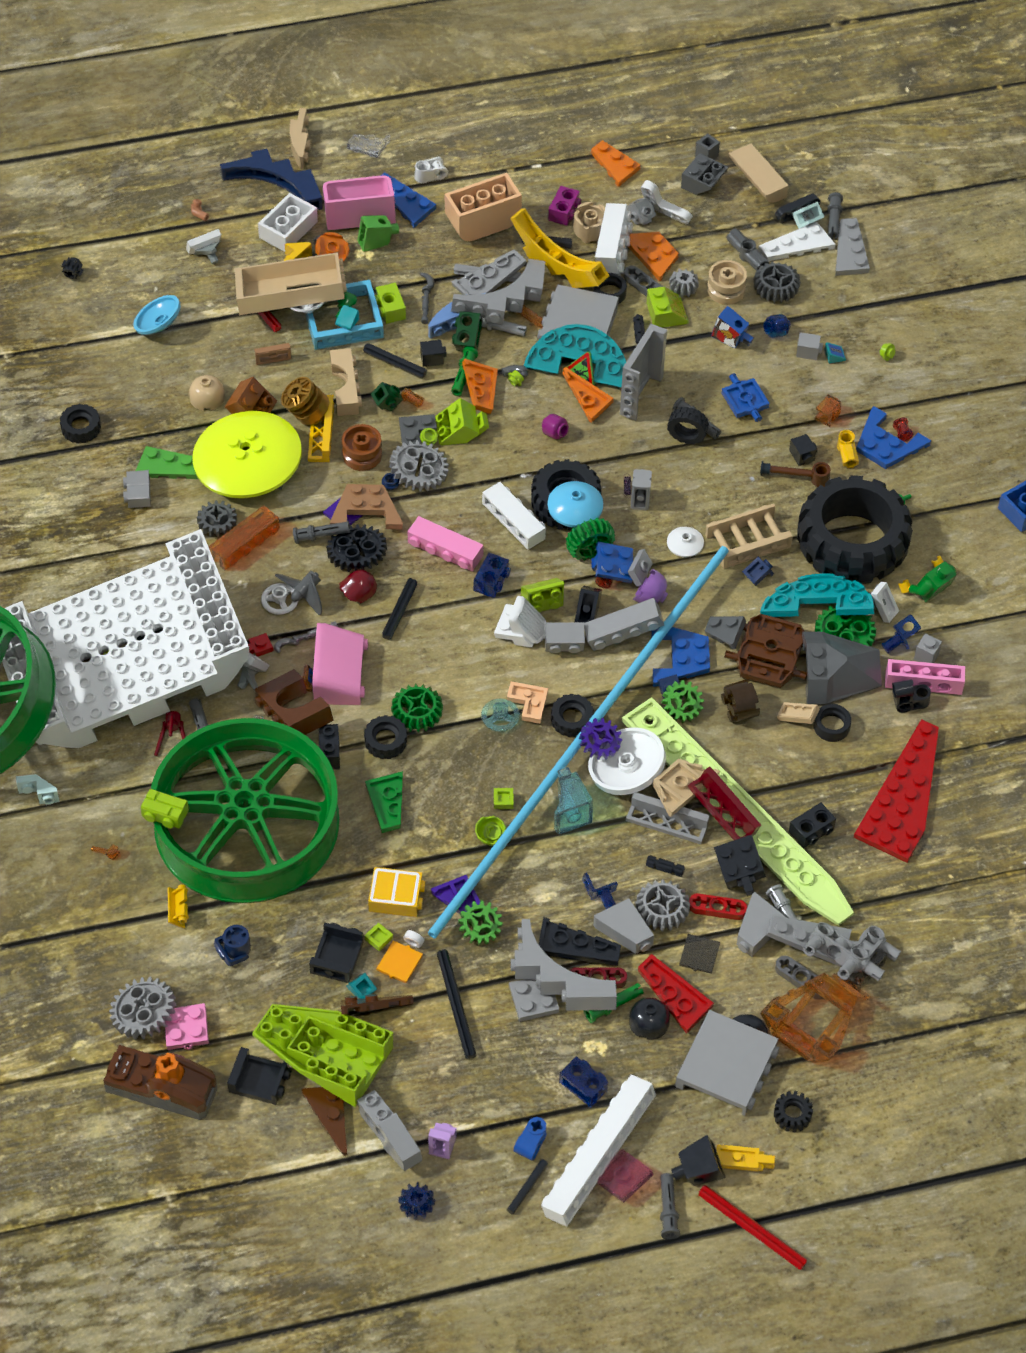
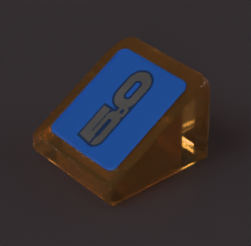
M305 665L303 680L306 691L313 692V669L309 665Z

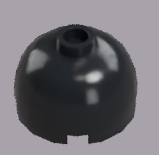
M647 997L640 999L633 1005L629 1015V1025L636 1036L645 1037L647 1040H654L662 1037L667 1032L670 1023V1013L668 1007L662 1001Z

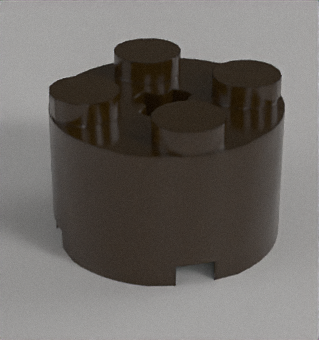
M749 679L728 684L724 687L721 699L724 705L727 704L729 710L727 715L730 722H740L760 715V708L756 709V703L759 702L752 682L748 683Z

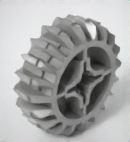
M664 879L661 880V883L654 880L653 885L647 883L646 888L642 887L640 893H638L635 907L643 920L646 921L647 926L653 925V930L660 927L663 932L664 928L667 927L671 931L673 926L678 928L680 923H684L685 918L689 915V897L685 895V889H680L679 883L672 885V880L669 883H665ZM656 896V899L651 900L650 903H647L651 898ZM679 907L675 912L669 914L674 908Z

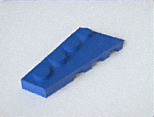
M385 172L381 175L388 176L391 179L395 209H398L401 215L408 219L414 228L436 209L434 202Z

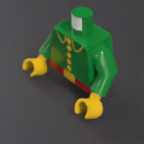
M937 556V560L931 561L934 569L929 571L917 585H910L908 579L903 580V583L898 585L902 593L910 592L919 595L926 603L953 583L957 576V569L943 561L941 556Z

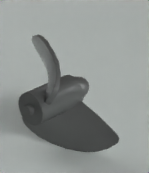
M310 570L302 580L283 574H275L277 578L294 588L291 596L292 601H299L305 598L318 615L322 614L321 601L315 587L321 581L318 573Z

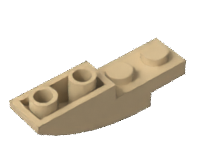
M300 108L298 119H291L290 121L291 150L300 169H304L305 162L309 160L308 150H311V140L308 139L306 126H309L310 116H307L306 108Z

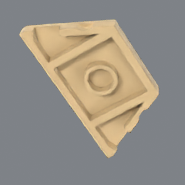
M677 759L653 780L652 785L670 817L695 797L688 788V785L701 777L705 770L702 769L703 765ZM714 769V771H715V772L717 773V775L719 776L720 771L717 770V769ZM702 783L696 786L699 791L705 788Z

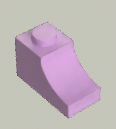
M436 1123L434 1129L431 1128L428 1135L429 1154L450 1159L456 1140V1128L448 1123Z

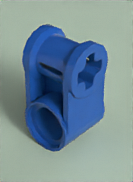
M534 1117L529 1120L524 1131L517 1139L513 1152L531 1161L536 1158L547 1135L546 1122L542 1118Z

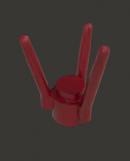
M170 711L165 714V721L162 722L161 733L154 753L155 756H158L166 729L169 730V736L171 737L173 731L180 728L182 740L186 737L184 722L181 721L179 712Z

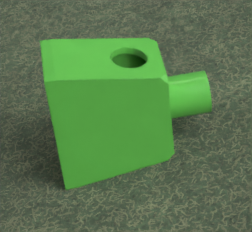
M385 215L361 216L357 241L363 252L386 246L390 243L391 235L399 233V226L397 223L391 224Z

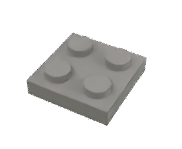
M536 979L509 982V989L519 1022L559 1013L555 995H540V987H536Z

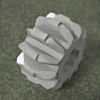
M687 268L683 271L681 269L677 272L673 271L669 279L671 291L680 294L681 297L684 295L689 297L691 294H695L699 287L697 274H694L693 270L687 271Z

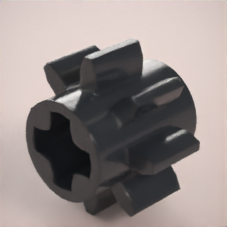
M68 257L67 261L64 260L61 265L64 276L69 279H76L77 276H81L84 270L82 269L83 264L75 257Z

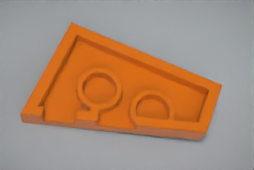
M603 140L591 149L593 157L607 170V174L615 180V184L618 187L640 170L641 164Z
M464 358L462 365L472 404L476 407V410L491 414L494 405L498 369Z

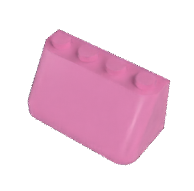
M388 176L334 180L323 184L328 230L360 227L361 216L385 215L391 224L396 223L394 192L391 179Z

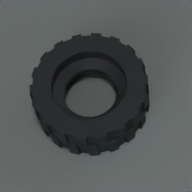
M87 404L71 405L60 416L62 435L72 443L80 444L92 441L100 433V417L98 411ZM76 419H88L89 425L85 428L76 429L71 425Z
M679 407L671 413L667 430L675 440L677 439L685 444L700 443L706 437L709 422L708 418L705 417L706 415L702 414L701 411L695 408ZM685 422L692 424L696 427V429L684 427L680 423Z
M579 694L559 697L551 708L553 728L563 736L577 737L583 726L593 716V706H591V702L587 698ZM567 709H577L581 712L582 718L578 722H567L563 718L564 711Z
M384 715L373 718L364 730L365 747L376 758L391 759L403 753L407 746V729L405 724L394 716ZM389 730L395 734V740L391 744H380L376 736L380 731Z

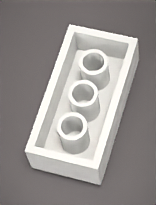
M606 203L595 254L596 262L601 261L608 273H615L620 276L621 273H624L625 266L623 262L627 259L626 248L630 245L629 233L633 231V223L630 222L631 212L628 211L627 204Z

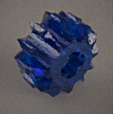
M419 1182L415 1184L416 1187L408 1184V1190L402 1189V1196L398 1198V1202L401 1204L400 1210L401 1212L406 1211L407 1218L414 1215V1219L417 1220L418 1215H421L425 1219L426 1212L431 1213L433 1211L432 1206L435 1205V1199L432 1197L434 1193L432 1190H428L426 1184L420 1187Z

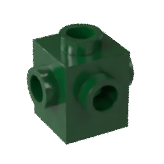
M381 382L371 393L377 407L382 410L386 409L392 412L403 401L400 389L395 385Z

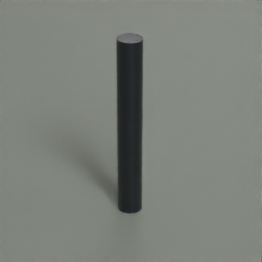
M544 1159L539 1161L508 1206L507 1211L513 1215L548 1165V1162Z

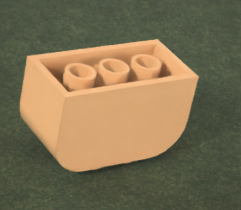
M507 173L445 194V214L460 238L464 241H474L512 227L513 223L510 218L522 209V195Z

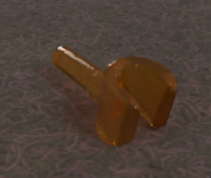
M114 844L108 849L91 847V851L103 853L110 860H114L120 854L117 851L119 848Z

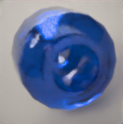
M783 314L768 316L763 324L765 333L771 338L786 336L791 326L790 321Z

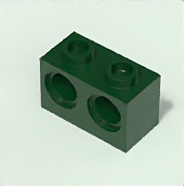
M460 311L459 317H456L455 328L457 330L456 334H453L452 344L455 345L457 351H463L465 347H473L478 351L483 318L480 313ZM472 322L471 325L465 326V323ZM464 338H469L467 342H462Z

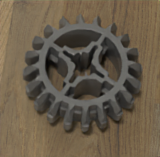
M772 261L771 264L765 263L764 266H760L759 270H756L753 279L754 290H756L757 295H761V299L766 298L767 302L772 300L774 303L776 301L782 303L783 300L788 302L790 298L793 299L798 293L801 283L797 270L793 269L792 265L780 264V261L778 263Z

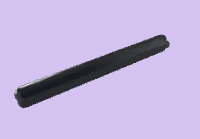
M446 949L439 950L437 957L466 1059L475 1058L476 1051L450 957Z

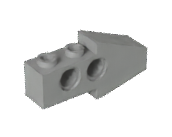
M375 1090L357 1100L361 1117L382 1142L385 1151L404 1171L423 1161L420 1149L397 1113L391 1111Z

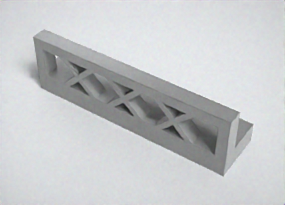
M634 792L626 821L702 844L709 825L710 815L682 807L670 817L661 800ZM634 810L643 812L645 816L636 818L632 815ZM660 817L663 823L655 824L651 819ZM676 822L679 823L682 826V828L679 830H674L671 828L670 824ZM694 828L701 830L700 836L691 835L689 830Z

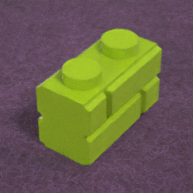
M149 789L140 809L142 817L146 821H157L167 828L175 827L179 829L188 813L189 807L187 800Z

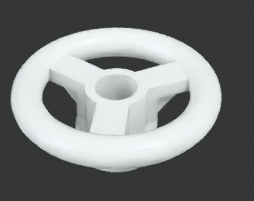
M277 583L267 587L261 596L263 607L268 612L277 615L291 612L297 606L298 601H292L291 605L287 607L285 603L286 597L289 593H293L294 588L284 583ZM267 601L279 604L281 609L272 608Z

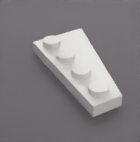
M815 222L759 245L758 250L768 261L788 258L789 255L793 254L797 256L804 255V252L808 251L815 253L820 252L824 248L829 250L835 249V243L818 222Z

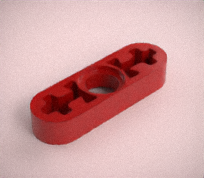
M700 893L693 894L689 899L690 911L694 914L742 920L747 910V904L740 899ZM696 901H700V906H696ZM715 903H720L724 908L722 910H715L712 906ZM736 907L740 908V912H736Z

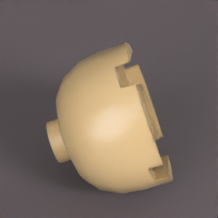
M202 375L195 378L191 383L189 397L191 404L195 408L204 411V408L215 410L224 402L225 391L222 383L216 377Z

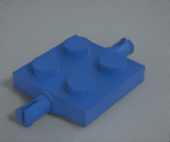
M735 373L731 374L729 379L733 384L722 388L721 393L735 417L740 418L751 414L755 422L761 421L762 417L758 411L769 408L770 403L754 378L739 381Z

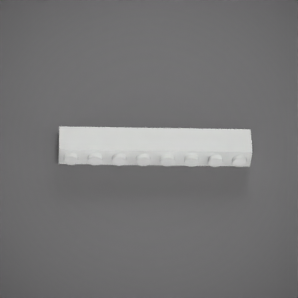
M630 1075L628 1080L623 1082L621 1090L616 1097L612 1098L610 1106L600 1116L595 1128L589 1132L584 1144L578 1148L576 1156L567 1164L565 1172L560 1179L556 1180L549 1195L543 1199L541 1206L545 1217L566 1227L569 1225L656 1096L652 1083Z

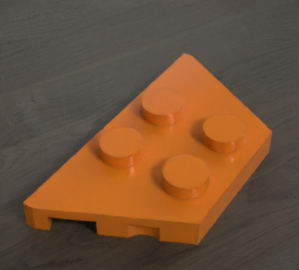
M660 232L629 234L630 245L627 247L654 277L661 281L665 272H668L671 265L678 259L679 253Z

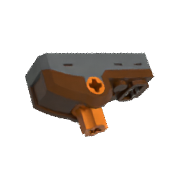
M119 1045L117 1051L114 1052L103 1080L107 1093L197 1120L207 1116L217 1092L216 1077L213 1071L175 1053H165L156 1056Z

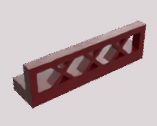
M711 767L706 768L701 777L688 785L691 792L733 840L740 839L735 832V828L742 829L746 833L743 837L751 834L754 836L761 826L759 821ZM702 783L707 792L699 791L696 786ZM710 799L717 800L719 807L712 806L709 802ZM722 813L729 814L732 817V822L725 821Z

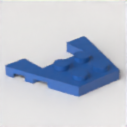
M873 406L857 444L856 451L884 469H887L904 460V457L918 453L919 449L929 447L931 440L917 433L908 443H905L879 427L886 419L887 413Z
M672 627L662 639L671 640L672 668H653V687L659 686L657 680L677 674L679 679L709 673V637ZM658 629L651 630V638L654 636Z

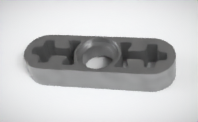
M780 956L776 960L775 971L778 975L813 999L819 1000L826 996L828 985L823 979L789 956ZM788 964V968H781V965ZM797 974H804L807 980L798 981L795 976ZM818 987H821V988H822L821 990H818V991H815V990H814L815 988H818Z

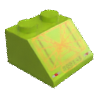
M666 287L647 289L646 304L654 325L664 328L688 324V318L680 295Z

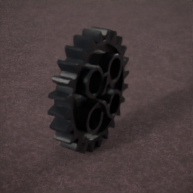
M359 524L355 528L350 525V533L332 535L331 540H328V546H326L330 563H334L335 567L340 566L341 570L347 568L348 572L351 569L358 570L361 568L365 570V567L372 569V564L378 565V560L383 561V556H386L387 551L386 538L383 533H379V529L373 530V526L367 529L366 524L362 528H359Z

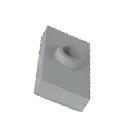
M645 549L638 551L628 570L636 586L643 584L653 564Z

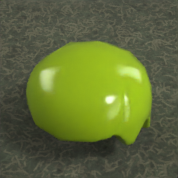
M494 815L483 816L476 823L475 833L483 844L494 846L507 828L500 818Z

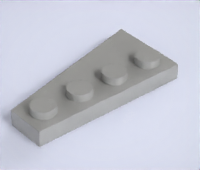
M514 249L496 258L494 262L488 265L484 264L475 272H469L465 274V277L459 280L455 279L451 283L462 295L491 293L527 264V262Z
M773 915L770 919L766 936L803 951L804 946L809 941L810 934L815 930L818 923ZM832 926L840 931V934L850 939L852 929ZM819 950L813 954V956L841 966Z

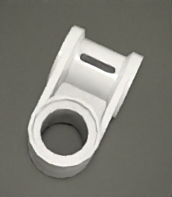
M441 157L418 161L415 165V180L418 183L441 180L448 175V169L444 167Z

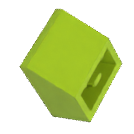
M459 398L435 416L438 441L441 446L468 443L480 434L476 407L462 398Z
M558 578L521 586V596L526 598L539 613L550 609H557L562 607L564 603V582Z

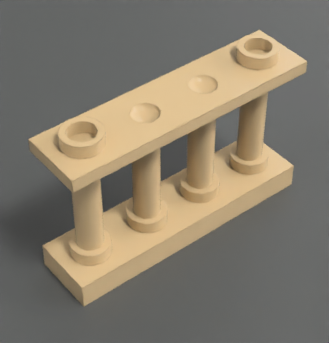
M774 503L720 521H713L706 525V538L715 536L719 545L725 546L729 550L720 563L723 569L756 559L758 556H766L791 547L793 537L791 532H780L773 519L775 513ZM766 520L774 536L764 538L756 523ZM749 525L757 541L747 543L739 528ZM732 531L740 547L730 549L722 534Z

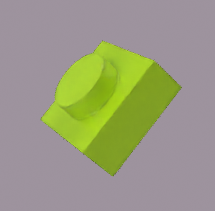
M482 411L477 414L480 434L489 428L487 414Z
M494 788V809H514L513 788Z
M377 923L364 935V939L380 951L393 939V934L380 923Z

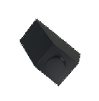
M585 585L581 588L574 622L586 623L596 619L602 589Z

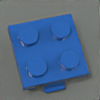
M597 542V555L592 558V570H596V577L632 583L633 580L628 570L633 562V548Z

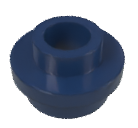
M387 473L382 478V485L387 490H395L399 487L400 479H394L395 474Z

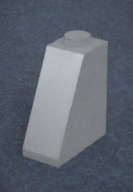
M756 892L751 896L736 944L743 953H747L751 957L771 939L766 934L773 915L785 917Z
M629 898L594 915L593 926L595 929L633 953L645 952L653 946L654 935Z

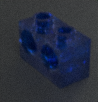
M488 553L473 580V591L495 598L497 592H501L504 579L510 575L509 559Z
M577 1056L560 1072L559 1083L589 1107H592L607 1092V1078L602 1073H597L593 1070L586 1060H581ZM579 1072L581 1075L575 1076L573 1073ZM595 1085L597 1088L592 1089L588 1086Z

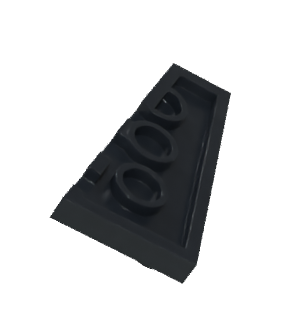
M543 917L538 945L546 955L618 966L621 950L620 944L598 936L594 938L582 930L575 931L567 928L565 924L560 922L556 924L550 922L549 918Z

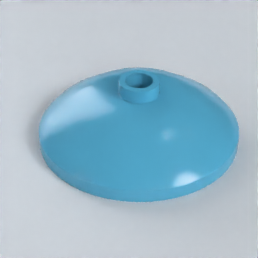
M166 295L151 301L135 317L134 329L143 335H151L167 329L180 312L181 303L179 299L174 295Z
M580 481L566 482L554 488L550 493L548 510L552 518L558 523L576 528L577 524H582L584 521L594 520L601 516L603 498L600 492L590 484Z

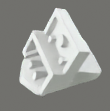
M517 596L514 605H505L494 635L495 638L513 640L514 645L533 647V644H538L545 639L546 620L526 598Z

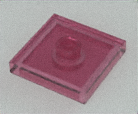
M621 1149L607 1165L602 1176L598 1178L597 1184L625 1203L653 1176V1171Z

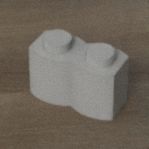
M149 470L127 471L126 477H123L124 488H127V491L123 492L124 503L128 502V508L150 507Z

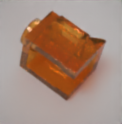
M828 394L816 407L819 413L815 416V420L830 427L831 421L834 422L840 415L841 401Z

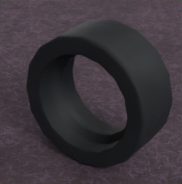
M608 273L609 277L599 286H594L593 292L619 297L618 304H620L626 297V281L618 274ZM606 285H613L618 287L620 291L608 294L601 291L600 288Z
M827 704L819 708L820 710L814 720L816 734L828 742L841 741L847 737L851 727L849 711L838 704ZM827 716H835L843 721L844 726L841 729L831 730L823 726L821 720Z

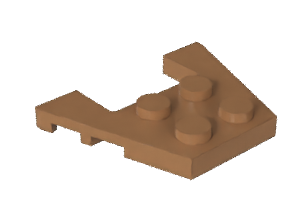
M347 484L330 520V524L346 522L347 515H384L386 529L402 530L403 522L384 485Z

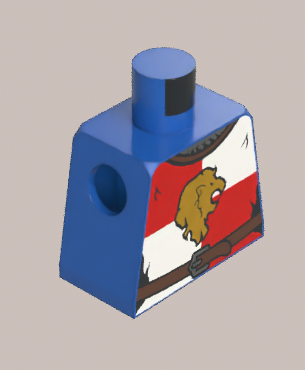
M729 306L718 316L711 337L733 348H736L740 342L749 346L754 339L753 336L747 333L749 323Z

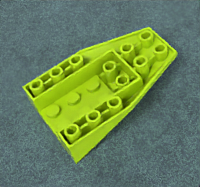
M272 1004L253 1031V1036L296 1071L354 1107L357 1106V1100L364 1095L393 1049L392 1031L347 1014L341 1015V1012L335 1010Z

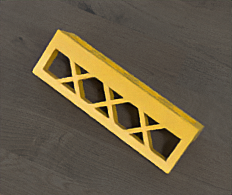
M327 395L330 402L327 412L319 421L311 424L308 462H330L334 395ZM321 421L324 426L318 429L315 425ZM320 435L323 440L317 443L314 438ZM319 449L322 452V456H312V453Z

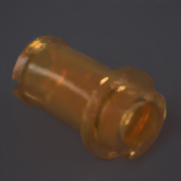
M405 388L401 393L403 401H408L417 408L422 406L424 398L412 392L411 388Z

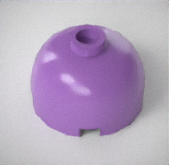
M652 569L649 572V578H645L643 584L638 588L636 596L633 598L638 603L652 598L657 603L659 601L663 603L668 595L665 592L667 589L665 577L655 569Z

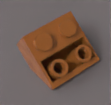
M251 377L239 383L225 408L231 414L245 411L270 413L277 400L254 377Z

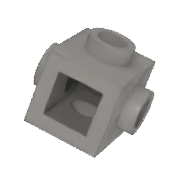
M648 197L639 198L627 205L628 211L631 212V220L635 224L642 223V225H646L652 221L651 218L656 216L655 208Z

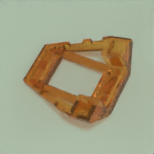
M822 973L805 982L803 986L797 989L793 988L787 994L772 999L761 1011V1016L772 1035L778 1038V1041L806 1060L829 1061L841 1047L858 995L826 973ZM815 993L841 1009L817 1040L792 1024ZM804 994V996L801 998V1000L797 1003V1005L789 1014L790 1010H788L784 1006H786L787 1004L791 1003L792 1001H794L795 999ZM839 1026V1028H838V1030H837V1032H836V1034H835V1036H834V1038H833V1040H832V1039L829 1038V1037L832 1035V1033H833V1032L836 1030V1028Z

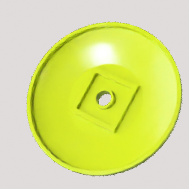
M262 411L239 412L214 422L201 434L193 450V466L202 484L219 495L231 498L257 497L279 488L292 477L301 461L302 446L297 431L285 419ZM244 447H250L248 450H242Z

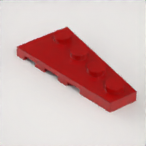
M653 954L638 966V972L658 998L668 1007L669 1012L686 1034L713 1008L714 1003Z

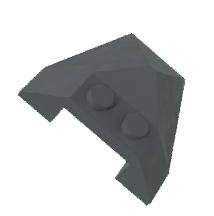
M802 632L803 651H806L808 680L805 687L806 704L827 705L882 686L879 649L825 632Z

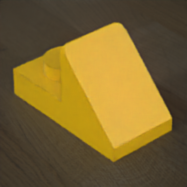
M310 242L286 243V257L283 261L311 257L312 244Z

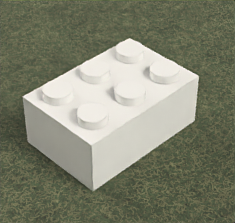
M289 193L258 223L259 238L285 252L286 243H297L318 222L317 207Z

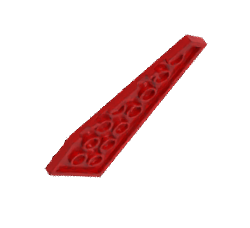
M921 719L853 837L908 863L925 832L939 731L938 726Z

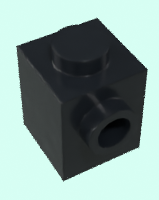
M441 339L420 342L422 366L444 364V357H447L446 346L442 347Z
M807 434L790 440L789 451L798 466L815 461L817 446L814 442L812 443Z

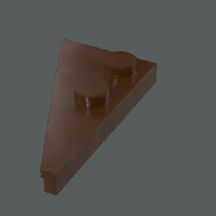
M370 994L362 999H357V996H346L345 1000H341V1015L348 1014V1008H354V1011L363 1012L389 1008V1005L403 1006L413 1004V995L378 997L377 994Z
M323 1087L303 1088L302 1096L310 1104L312 1111L317 1115L319 1122L334 1141L338 1151L343 1156H347L343 1100Z

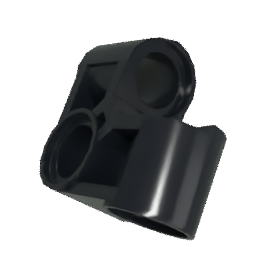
M912 679L892 683V695L898 712L905 713L929 706L931 690L927 685L919 684L913 686Z

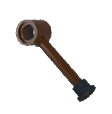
M762 461L760 475L778 473L811 477V482L814 486L819 487L822 485L825 487V483L830 480L831 468L825 462H817L813 465L812 470L772 466L771 463H764Z

